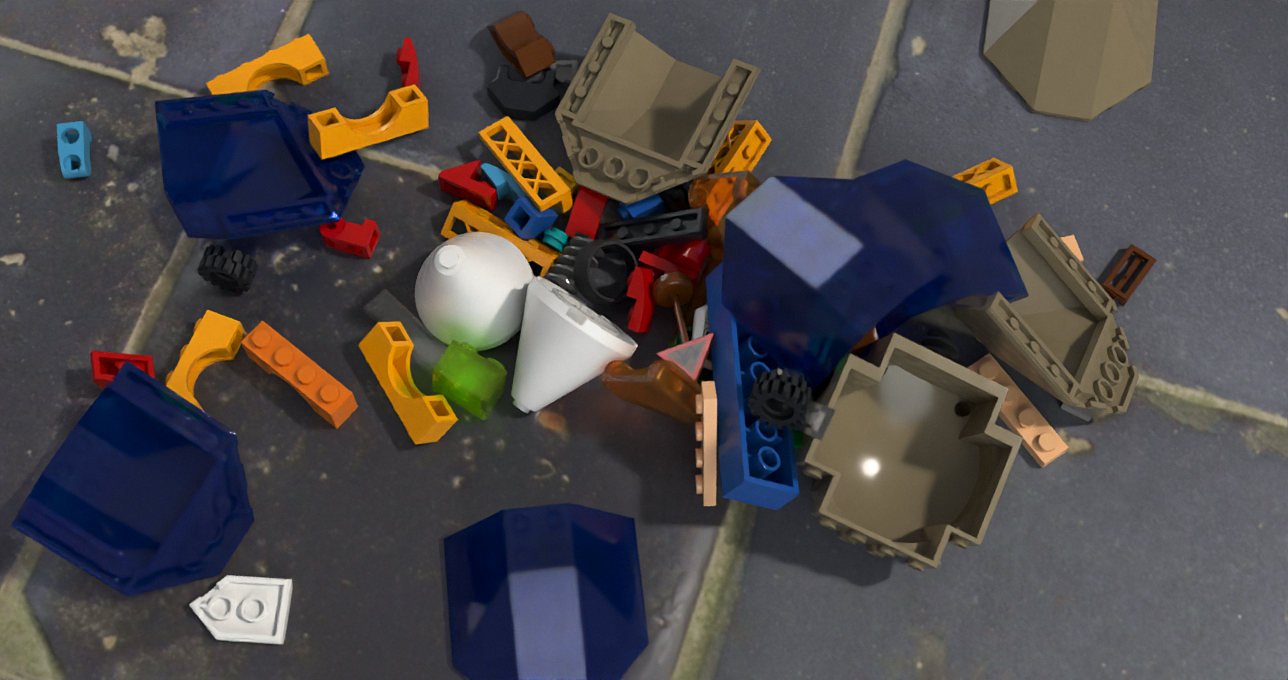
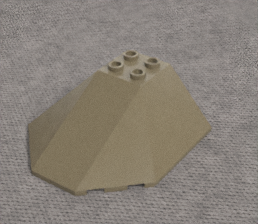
M990 0L983 57L989 64L992 63L1000 71V77L1013 92L1017 91L1025 99V105L1032 113L1090 122L1106 109L1115 107L1128 99L1132 93L1139 89H1144L1151 83L1158 0Z
M609 13L558 105L555 115L562 131V139L567 155L571 161L575 182L582 187L629 205L703 176L708 172L761 70L756 66L733 59L725 76L720 77L675 60L635 31L636 25L633 21Z
M1037 213L967 276L951 308L954 310L957 318L968 326L974 333L975 338L990 353L1064 404L1114 414H1124L1128 409L1139 375L1136 366H1130L1126 351L1130 350L1124 329L1123 327L1117 328L1113 315L1118 312L1116 304L1044 218Z

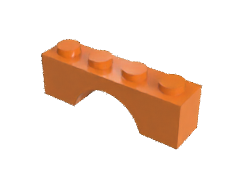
M263 320L241 341L247 356L268 374H275L292 386L316 413L336 429L358 408L355 397L349 389Z

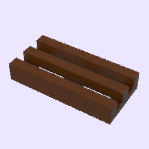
M1131 244L1101 284V287L1110 294L1109 296L1113 300L1114 298L1120 300L1119 304L1124 307L1150 271L1156 259ZM1133 253L1137 256L1117 285L1113 287L1110 283ZM1144 260L1147 264L1124 294L1120 290L1140 262Z

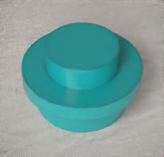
M555 227L552 230H544L543 234L545 236L542 239L544 244L562 253L566 246H569L567 241L569 236Z

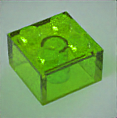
M452 340L433 369L432 390L440 395H444L446 399L485 421L504 392L507 371L504 370V366L499 361L493 358H488L487 360L477 354V350L466 342L460 344Z

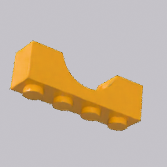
M310 34L293 39L290 43L280 48L270 50L255 60L245 62L230 72L216 76L213 80L207 82L206 85L226 123H229L253 111V98L259 88L267 82L275 79H291L305 86L328 75L329 72L324 56Z
M414 84L388 92L382 106L370 116L362 119L345 118L340 115L335 107L308 115L310 144L323 160L428 128V99Z
M207 310L203 318L196 322L193 331L194 335L189 344L184 345L176 368L167 375L164 390L160 397L153 401L150 408L149 416L158 428L191 440L205 414L198 401L194 398V385L197 377L206 367L215 362L233 360L241 346V341L247 335L240 321Z
M400 321L378 322L358 346L415 444L437 442L458 419L444 395L426 396L414 384L410 371V358L414 344Z

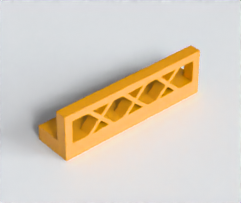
M508 116L478 132L479 138L541 212L555 204L563 213L573 208L570 188ZM500 132L504 142L492 141L490 137ZM508 150L512 151L519 160L507 159ZM523 169H527L535 179L523 178ZM539 188H543L549 196L541 200L537 195Z
M758 120L734 121L708 172L703 176L695 178L690 185L692 190L707 206L709 211L708 227L717 226L772 141Z
M993 157L895 202L896 210L908 217L912 235L917 238L922 237L1017 193L1013 166Z
M467 199L453 203L440 233L448 239L457 236L458 234L451 230L456 218L465 223L468 233L475 232L474 228L479 230L476 232H486L501 236L513 243L528 258V262L534 261L543 267L539 275L542 278L546 273H549V268L556 264L557 257L562 255L559 251L536 238L521 239L506 221Z

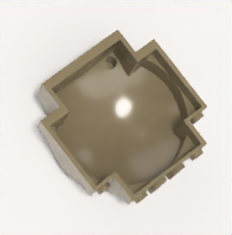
M896 333L874 341L866 360L852 354L841 357L830 384L815 401L808 415L802 437V449L795 463L802 466L803 473L813 479L810 493L814 503L810 514L818 517L817 523L838 532V539L853 545L859 542L867 546L866 552L879 558H884L885 555L894 558L895 555L906 559L905 565L922 572L924 568H937L947 541L963 549H967L968 546H980L1023 440V437L995 424L1009 389Z

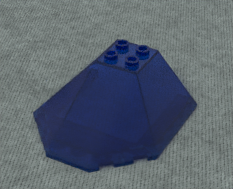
M268 90L155 101L164 194L188 238L232 240L339 222L364 171L365 165L356 150L322 160L311 146L309 140L308 115L312 114L313 111L292 101L290 105L274 98L275 93Z
M906 159L850 180L833 213L834 238L824 241L821 237L816 247L847 256L851 260L853 267L862 271L847 309L862 302L870 312L879 339L889 335L911 317L966 297H989L999 291L1009 303L1029 296L984 189ZM873 343L867 346L861 357L869 354Z
M771 176L725 216L721 304L784 371H788L790 377L796 374L799 376L798 382L804 379L807 382L806 387H810L811 393L832 375V370L861 338L892 310L920 288L926 291L948 271V268L861 179Z
M125 361L80 418L40 474L10 526L115 591L128 597L220 575L255 519L248 499V486L243 463L241 464L236 432L132 363Z
M573 503L504 509L444 538L452 666L470 680H621L637 657L648 647L649 638L634 518Z

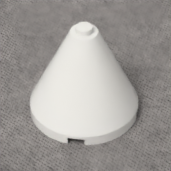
M470 232L457 235L439 245L423 263L415 285L416 308L423 324L442 343L452 348L470 349L471 351L491 349L508 341L521 329L527 289L534 278V274L522 252L507 239L486 232Z
M535 276L528 285L511 396L515 399L513 404L526 413L530 410L537 412L630 358L638 347V344L603 315L600 316L586 306V303L540 276Z

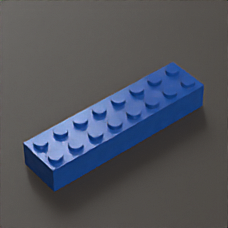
M725 259L705 277L710 334L714 332L716 334L711 345L713 381L715 382L717 395V436L722 497L778 510L799 495L793 429L788 430L787 426L784 425L783 430L777 429L775 424L770 428L766 426L767 421L762 423L757 421L758 415L753 417L751 409L748 408L751 391L758 375L761 377L762 373L766 371L770 375L771 370L779 368L785 371L786 368L783 337L766 329L757 318L753 307V297L758 288L776 275ZM773 294L774 300L780 309L779 296Z

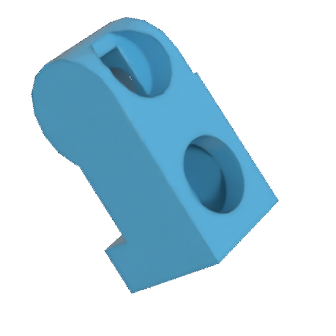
M84 121L57 124L58 156H60V167L63 177L70 179L90 176L91 131ZM70 130H76V131H78V132H73V133H67V132L70 131Z

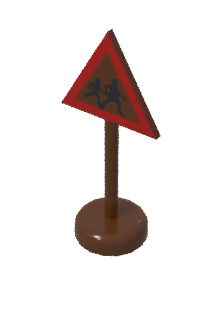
M671 272L657 278L652 285L651 291L653 299L658 305L674 309L682 344L658 352L656 355L696 385L716 334L714 332L689 341L681 306L692 298L694 293L693 282L684 273Z

